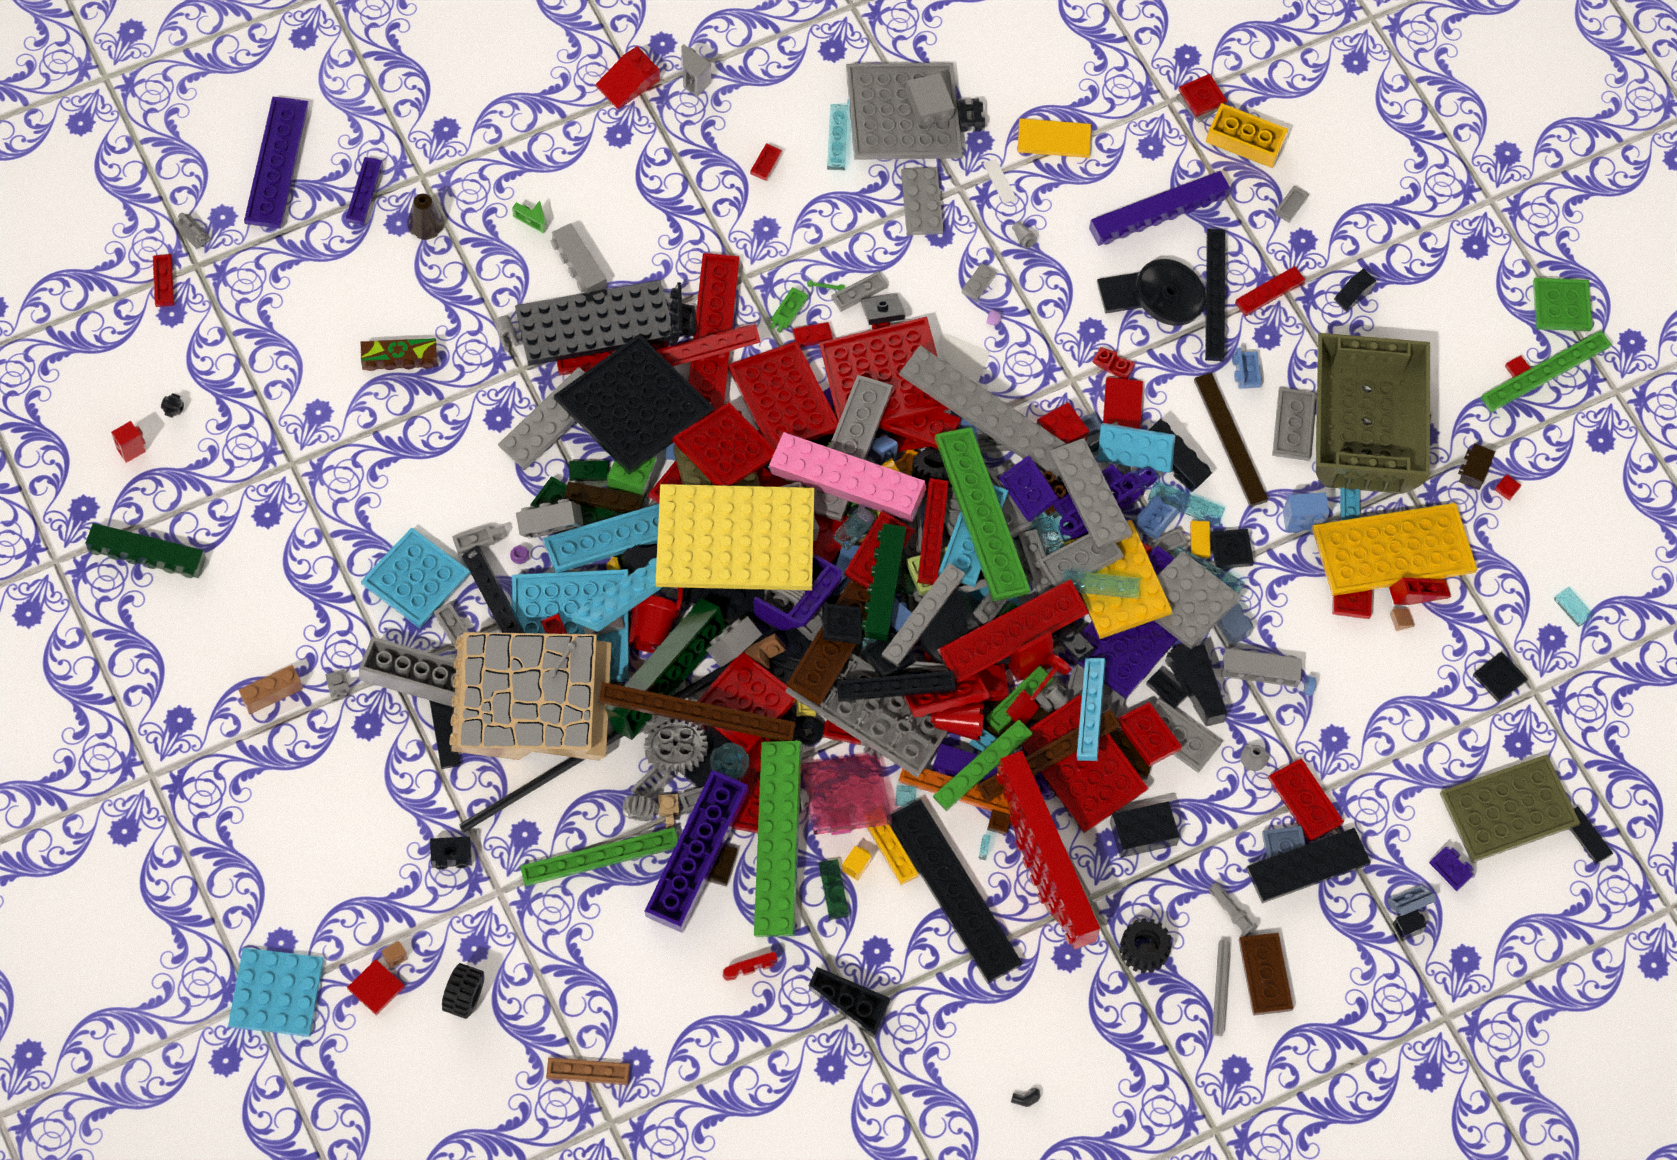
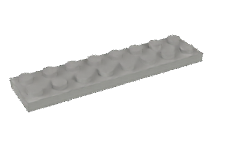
M857 375L829 448L866 460L893 391V385ZM814 489V514L842 522L849 501Z

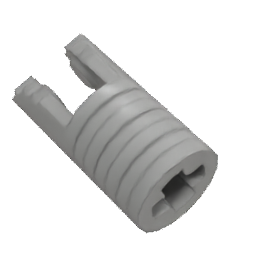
M504 315L496 318L494 324L504 351L510 350L507 339L511 338L515 347L519 346L520 344L510 317Z

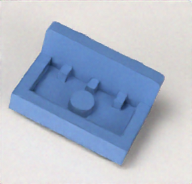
M1237 348L1235 354L1232 355V364L1236 365L1234 380L1238 382V388H1261L1262 382L1258 353L1241 352V348Z
M1155 495L1143 511L1137 515L1135 523L1139 533L1157 540L1179 512L1177 508L1163 503L1159 495Z

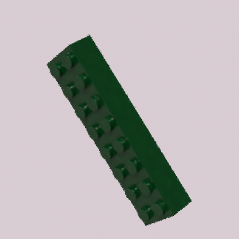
M701 598L624 686L671 696L708 654L706 649L711 646L710 641L717 635H720L722 630L726 628L720 607ZM611 705L605 707L614 731L631 740L635 738L646 725V722L654 715Z

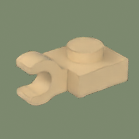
M678 794L658 795L659 817L665 816L666 829L673 828L674 816L679 815Z

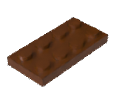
M1279 933L1239 937L1238 941L1253 1016L1293 1011Z

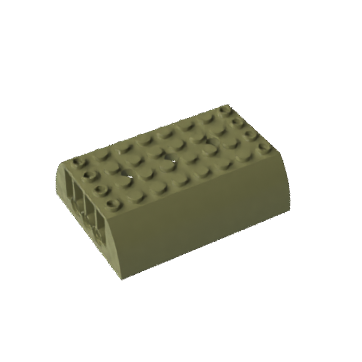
M1318 333L1316 475L1323 485L1328 488L1360 489L1363 491L1403 494L1421 486L1429 478L1430 342ZM1368 386L1371 392H1364L1362 387ZM1368 419L1371 425H1364L1361 420Z

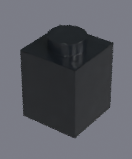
M1417 909L1397 917L1393 922V926L1400 940L1404 941L1423 933L1426 928V919Z

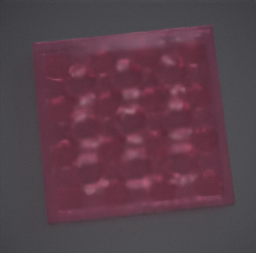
M877 754L801 764L804 788L809 796L808 809L813 835L892 824L881 764Z

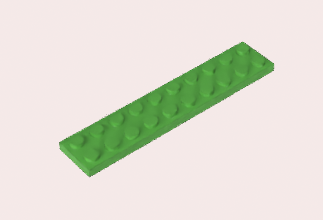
M972 427L936 434L935 441L993 602L1030 594L1031 590Z
M801 741L762 742L754 915L755 937L795 936Z

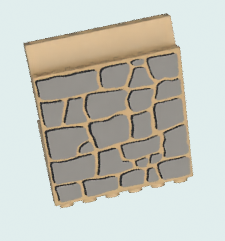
M464 632L455 642L457 657L454 661L456 676L453 679L455 695L452 698L454 714L451 717L453 733L450 735L449 740L450 745H452L451 751L520 760L531 752L596 761L605 758L608 714L605 707L607 705L598 703L602 682L610 683L611 642L596 640L597 635ZM574 643L576 645L575 649L570 651L558 668L556 677L551 678L548 675L549 670L554 669L568 649V644Z

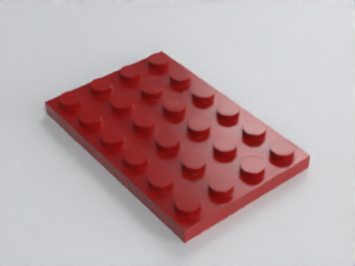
M797 341L728 364V370L760 434L775 449L784 432L808 441L835 433L839 422Z
M1078 695L1029 728L1032 736L1021 745L1027 756L1080 726L1081 695ZM1109 734L1099 739L1097 761H1078L1076 752L1041 772V775L1084 834L1149 789Z

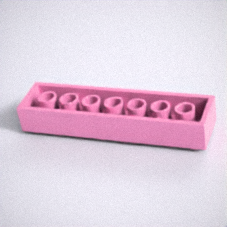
M785 432L769 464L771 474L793 482H801L802 485L879 512L884 511L891 516L913 523L927 490L924 480Z

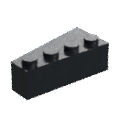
M1205 644L1194 646L1192 649L1185 648L1168 652L1165 663L1171 668L1175 679L1179 681L1184 691L1188 693V697L1204 725L1207 727L1224 723L1227 711Z
M816 967L808 985L809 990L875 1039L891 1004V998Z

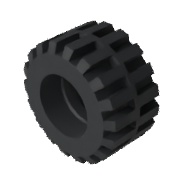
M926 449L914 456L912 477L925 481L927 489L925 493L928 491L930 478L948 481V488L952 487L938 449Z
M1142 918L1141 922L1135 920L1133 925L1130 923L1123 933L1119 949L1120 953H1122L1121 958L1123 961L1126 960V966L1128 968L1132 966L1135 972H1137V969L1141 970L1143 974H1145L1146 970L1149 973H1153L1155 969L1158 971L1162 965H1165L1171 952L1172 942L1170 941L1172 938L1171 935H1167L1168 929L1166 927L1163 929V924L1160 922L1158 924L1154 923V919H1150V922L1146 918ZM1140 938H1147L1156 945L1157 951L1151 954L1142 953L1136 948L1135 941Z
M459 963L452 971L442 998V1011L467 1019L474 1011L484 984V971Z

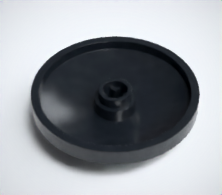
M1171 259L1153 260L1147 263L1137 275L1135 281L1137 300L1141 307L1155 320L1167 325L1181 326L1193 322L1203 311L1206 303V292L1203 283L1197 274L1183 263Z
M954 590L920 636L919 642L922 648L936 662L945 664L938 649L983 626L973 614L980 602L972 595Z

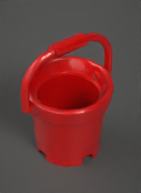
M677 587V603L663 597L651 595L630 609L632 611L628 640L629 646L633 642L634 649L654 653L655 649L668 637L674 620L679 616L683 599L682 587Z

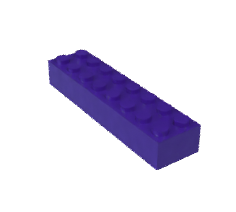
M714 770L711 771L644 910L647 918L681 933L683 932L749 793L748 785Z

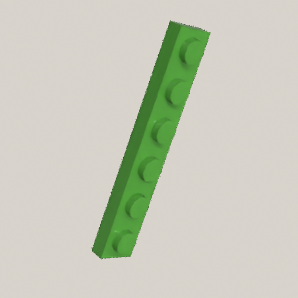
M1018 720L936 792L933 798L947 812L999 765L1000 758L1011 755L1032 736V732Z

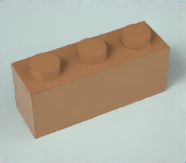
M290 665L239 689V694L250 715L303 690L293 665Z

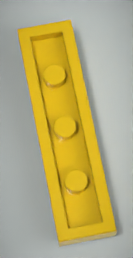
M880 808L863 816V823L899 884L903 885L917 878L918 872Z

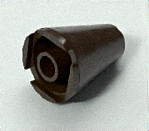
M425 193L418 194L414 198L407 219L409 232L421 240L437 237L438 233L444 228V218L432 198Z

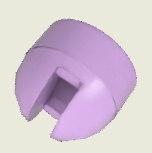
M991 309L986 323L995 326L1001 321V315Z

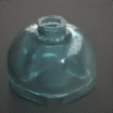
M725 743L713 750L710 756L711 771L714 770L740 781L745 777L749 769V756L742 746L735 743Z

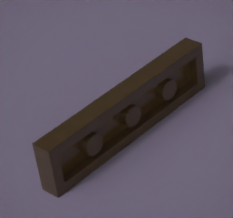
M568 482L564 499H569V501H574V503L629 513L641 509L643 495Z

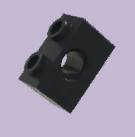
M470 836L430 838L432 868L444 870L448 867L462 869L472 866ZM449 851L456 852L452 857L446 855Z

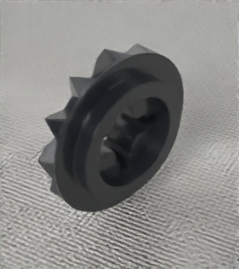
M804 716L796 721L797 741L810 746L817 744L823 738L824 727L822 722L816 717ZM812 725V733L814 734L809 733L805 737L804 729L808 730Z

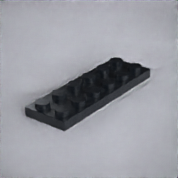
M1352 828L1248 865L1246 870L1263 904L1369 866L1371 861L1356 829Z

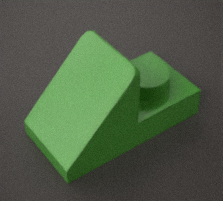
M539 201L532 211L528 206L516 202L512 207L513 217L544 234L546 228L541 202Z

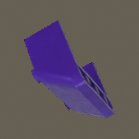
M813 554L812 591L807 590L790 613L783 612L755 597L754 615L782 631L806 626L841 582L842 572L840 568Z

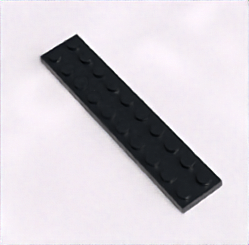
M919 799L887 816V822L986 983L989 984L1022 966L1023 963L922 800Z

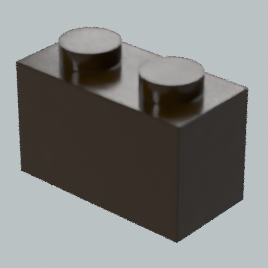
M1474 443L1472 449H1467L1465 454L1466 464H1462L1458 474L1461 475L1459 482L1480 490L1496 451Z

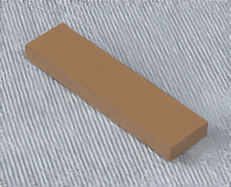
M548 1057L546 1079L628 1085L630 1064Z

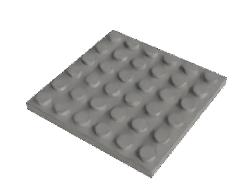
M953 63L846 64L854 160L962 158ZM941 73L955 107L953 118L947 121H938L930 125L919 126L905 93L907 80Z

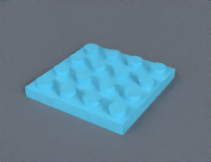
M411 527L361 580V585L420 629L431 618L433 611L439 609L468 578L470 571Z
M243 948L229 1017V1028L310 1037L324 958Z

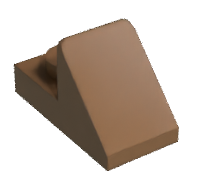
M773 634L749 646L743 652L763 668L770 669L769 659L782 653L786 648L777 635Z

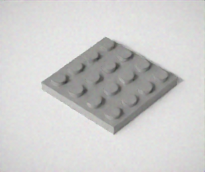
M1182 551L1157 575L1172 609V614L1154 621L1192 649L1241 600V595Z

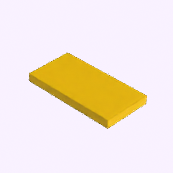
M1019 118L1017 152L1089 158L1091 124Z

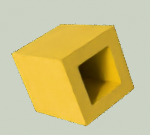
M854 846L843 862L841 871L859 881L871 863L872 855L865 848Z

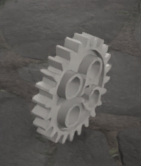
M677 719L674 720V723L668 720L666 725L661 724L660 728L656 727L653 729V732H648V737L645 738L644 744L645 757L648 758V763H652L654 769L659 767V772L666 769L668 775L671 771H674V774L677 775L680 770L685 774V769L687 768L693 771V765L699 767V761L704 762V756H707L708 749L707 736H704V730L699 731V725L693 727L692 722L685 724L683 720L681 723H678Z

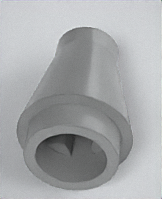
M1016 222L1012 226L1022 247L1030 248L1036 243L1035 234L1021 222Z

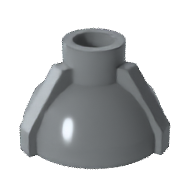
M1246 744L1240 759L1247 771H1259L1266 766L1270 755L1259 745ZM1253 751H1258L1259 755H1255Z

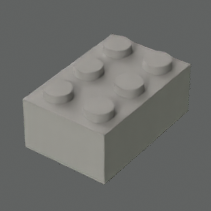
M569 499L559 500L558 504L554 505L543 503L539 505V508L535 509L524 507L521 508L520 512H516L519 535L528 539L565 532L584 526L580 505L574 503V501H569Z

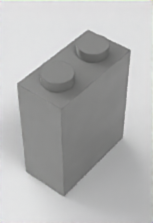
M941 73L907 80L905 93L919 126L930 125L933 122L947 121L953 118L955 107Z

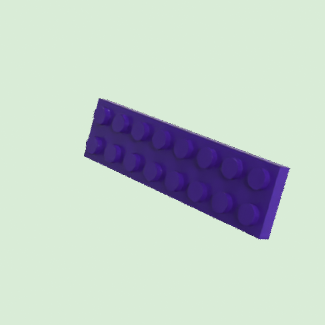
M272 96L245 213V224L281 229L308 111V101Z

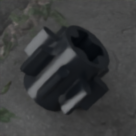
M172 393L163 398L161 409L165 412V416L173 418L182 413L184 402L180 399V395Z

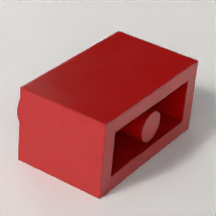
M129 421L111 431L116 450L125 463L146 452L144 448L146 442L142 437L143 432L138 425L134 426Z

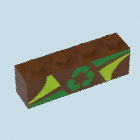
M436 338L360 341L362 370H394L398 368L410 370L422 367L425 369L438 367Z

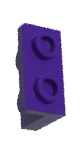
M1446 846L1429 864L1458 892L1471 878L1476 876L1473 873L1475 869L1467 861L1463 863L1459 859L1461 855L1454 847L1450 849Z

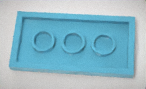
M1102 423L1098 461L1138 468L1151 467L1156 471L1170 473L1173 468L1175 435Z

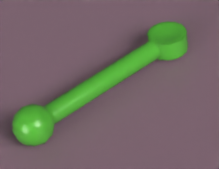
M812 280L807 281L808 287L817 286L837 289L838 291L845 288L843 284L835 286L815 283Z

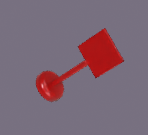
M1052 653L1049 654L1047 662L1053 669L1031 697L1023 689L1007 709L1006 713L1014 722L1020 720L1024 725L1028 723L1039 709V706L1034 701L1056 671L1062 675H1068L1071 672V667L1062 658Z

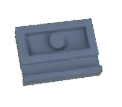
M1420 885L1387 899V902L1391 909L1403 916L1436 902L1435 894H1431V891Z

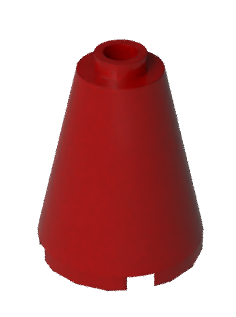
M984 702L970 703L962 707L946 709L943 712L931 713L930 723L934 724V728L975 741H981Z

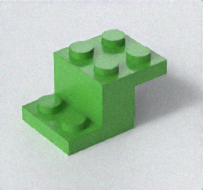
M653 457L630 475L614 461L607 477L608 489L643 495V505L650 488V476L657 458ZM614 511L620 514H626L625 512Z

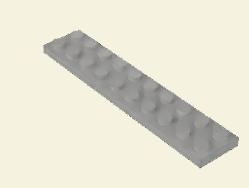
M922 346L918 347L900 371L899 375L1021 458L1024 459L1029 455L1039 470L1042 472L1051 471L1052 475L1055 476L1054 480L1058 478L1059 473L1049 452L1067 445L1066 443Z

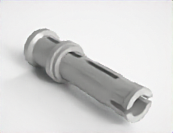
M1218 882L1210 887L1208 891L1232 918V923L1241 929L1244 937L1249 936L1258 928V925L1254 924L1247 916V912L1241 910Z

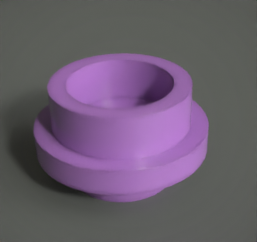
M515 546L510 552V558L516 564H524L529 559V551L524 546Z

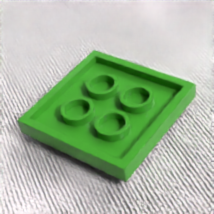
M1533 279L1536 329L1592 330L1589 280Z

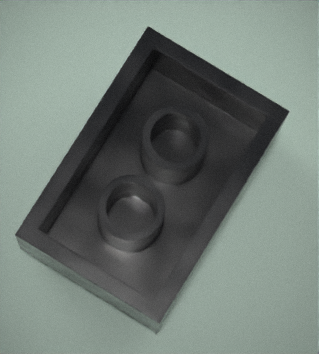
M1169 801L1113 813L1110 819V826L1120 858L1177 846L1180 838Z

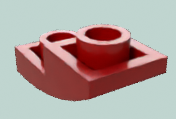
M1103 347L1099 348L1092 361L1096 366L1122 379H1128L1135 367V362L1118 357L1117 352Z

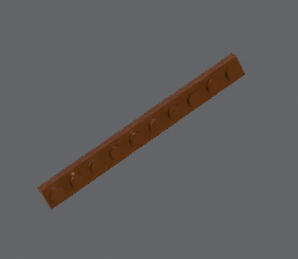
M606 682L601 684L598 703L779 741L793 740L795 722Z

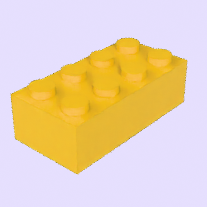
M1221 103L1209 128L1206 143L1273 168L1286 139L1288 129Z

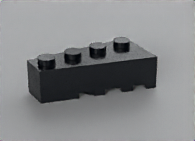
M1159 419L1149 429V431L1175 435L1173 476L1188 490L1193 492L1212 474L1209 466L1197 457L1194 450L1186 446L1184 440L1171 430L1167 422Z

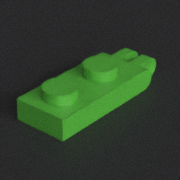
M792 287L772 316L771 321L773 323L770 328L774 330L779 325L777 328L779 333L784 328L788 329L808 300V295Z

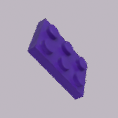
M1029 455L998 477L1028 522L1060 500Z

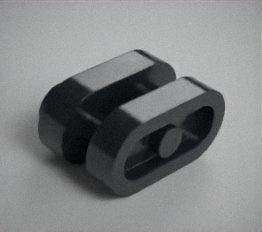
M971 98V104H966L965 99H957L960 132H967L968 126H973L974 132L982 131V128L985 127V117L981 115V112H983V102L979 98ZM967 111H971L972 119L967 118Z

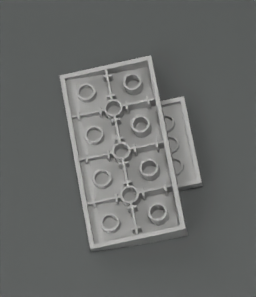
M861 652L858 656L851 653L820 706L789 687L786 689L785 692L917 778L948 733L947 731L934 728V724L930 723L931 713L923 717L914 718L903 696L838 701L837 681L880 677Z

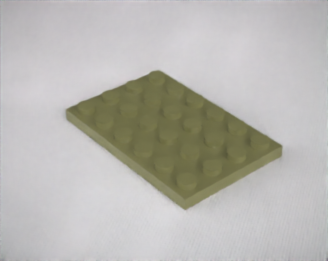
M1547 754L1440 792V796L1472 863L1560 833L1580 824Z

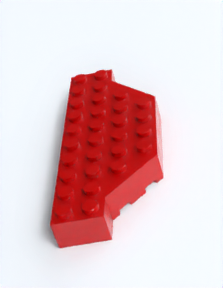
M1023 751L1000 758L996 779L998 784H1002L1004 788L1003 795L1010 811L1009 820L1014 828L1016 837L1015 845L1017 850L1021 851L1024 856L1022 860L1025 868H1029L1031 872L1030 879L1033 886H1037L1040 903L1045 905L1047 911L1066 931V941L1069 945H1072L1074 950L1096 942L1100 931L1099 924Z

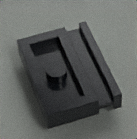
M780 653L769 659L770 669L766 670L786 685L801 660Z

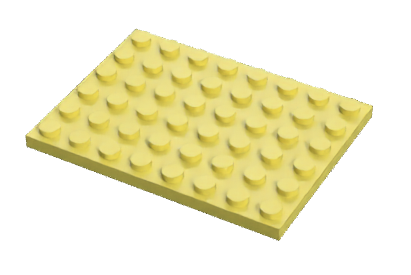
M660 484L656 587L812 591L814 488Z

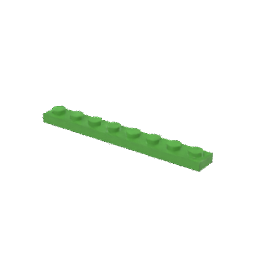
M1599 331L1483 394L1481 400L1492 413L1604 352L1612 344L1603 332Z
M675 827L521 865L520 870L526 887L674 850L678 837Z

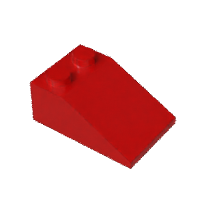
M636 46L624 54L595 86L619 110L660 81V69Z
M1051 632L1018 648L1010 657L1011 663L1007 665L1017 682L1025 680L1039 666L1045 671L1051 668L1047 662L1049 654H1054Z

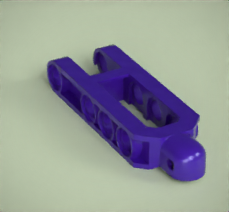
M1145 467L1139 472L1130 471L1109 485L1111 492H1114L1113 496L1121 512L1135 504L1142 497L1143 491L1158 480L1159 475L1153 468ZM1076 508L1060 519L1056 543L1059 547L1060 544L1065 543L1060 539L1062 535L1070 536L1071 540L1088 534ZM1070 522L1069 524L1063 527L1064 523Z

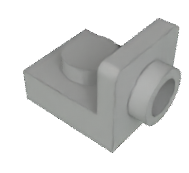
M345 670L325 674L331 698H343L350 694Z

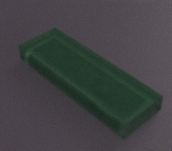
M838 859L818 862L829 920L849 917Z

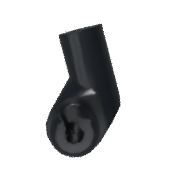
M1032 1088L1025 1095L1013 1093L1011 1103L1030 1107L1039 1101L1041 1097L1040 1090Z

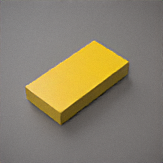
M1190 521L1191 558H1210V521Z

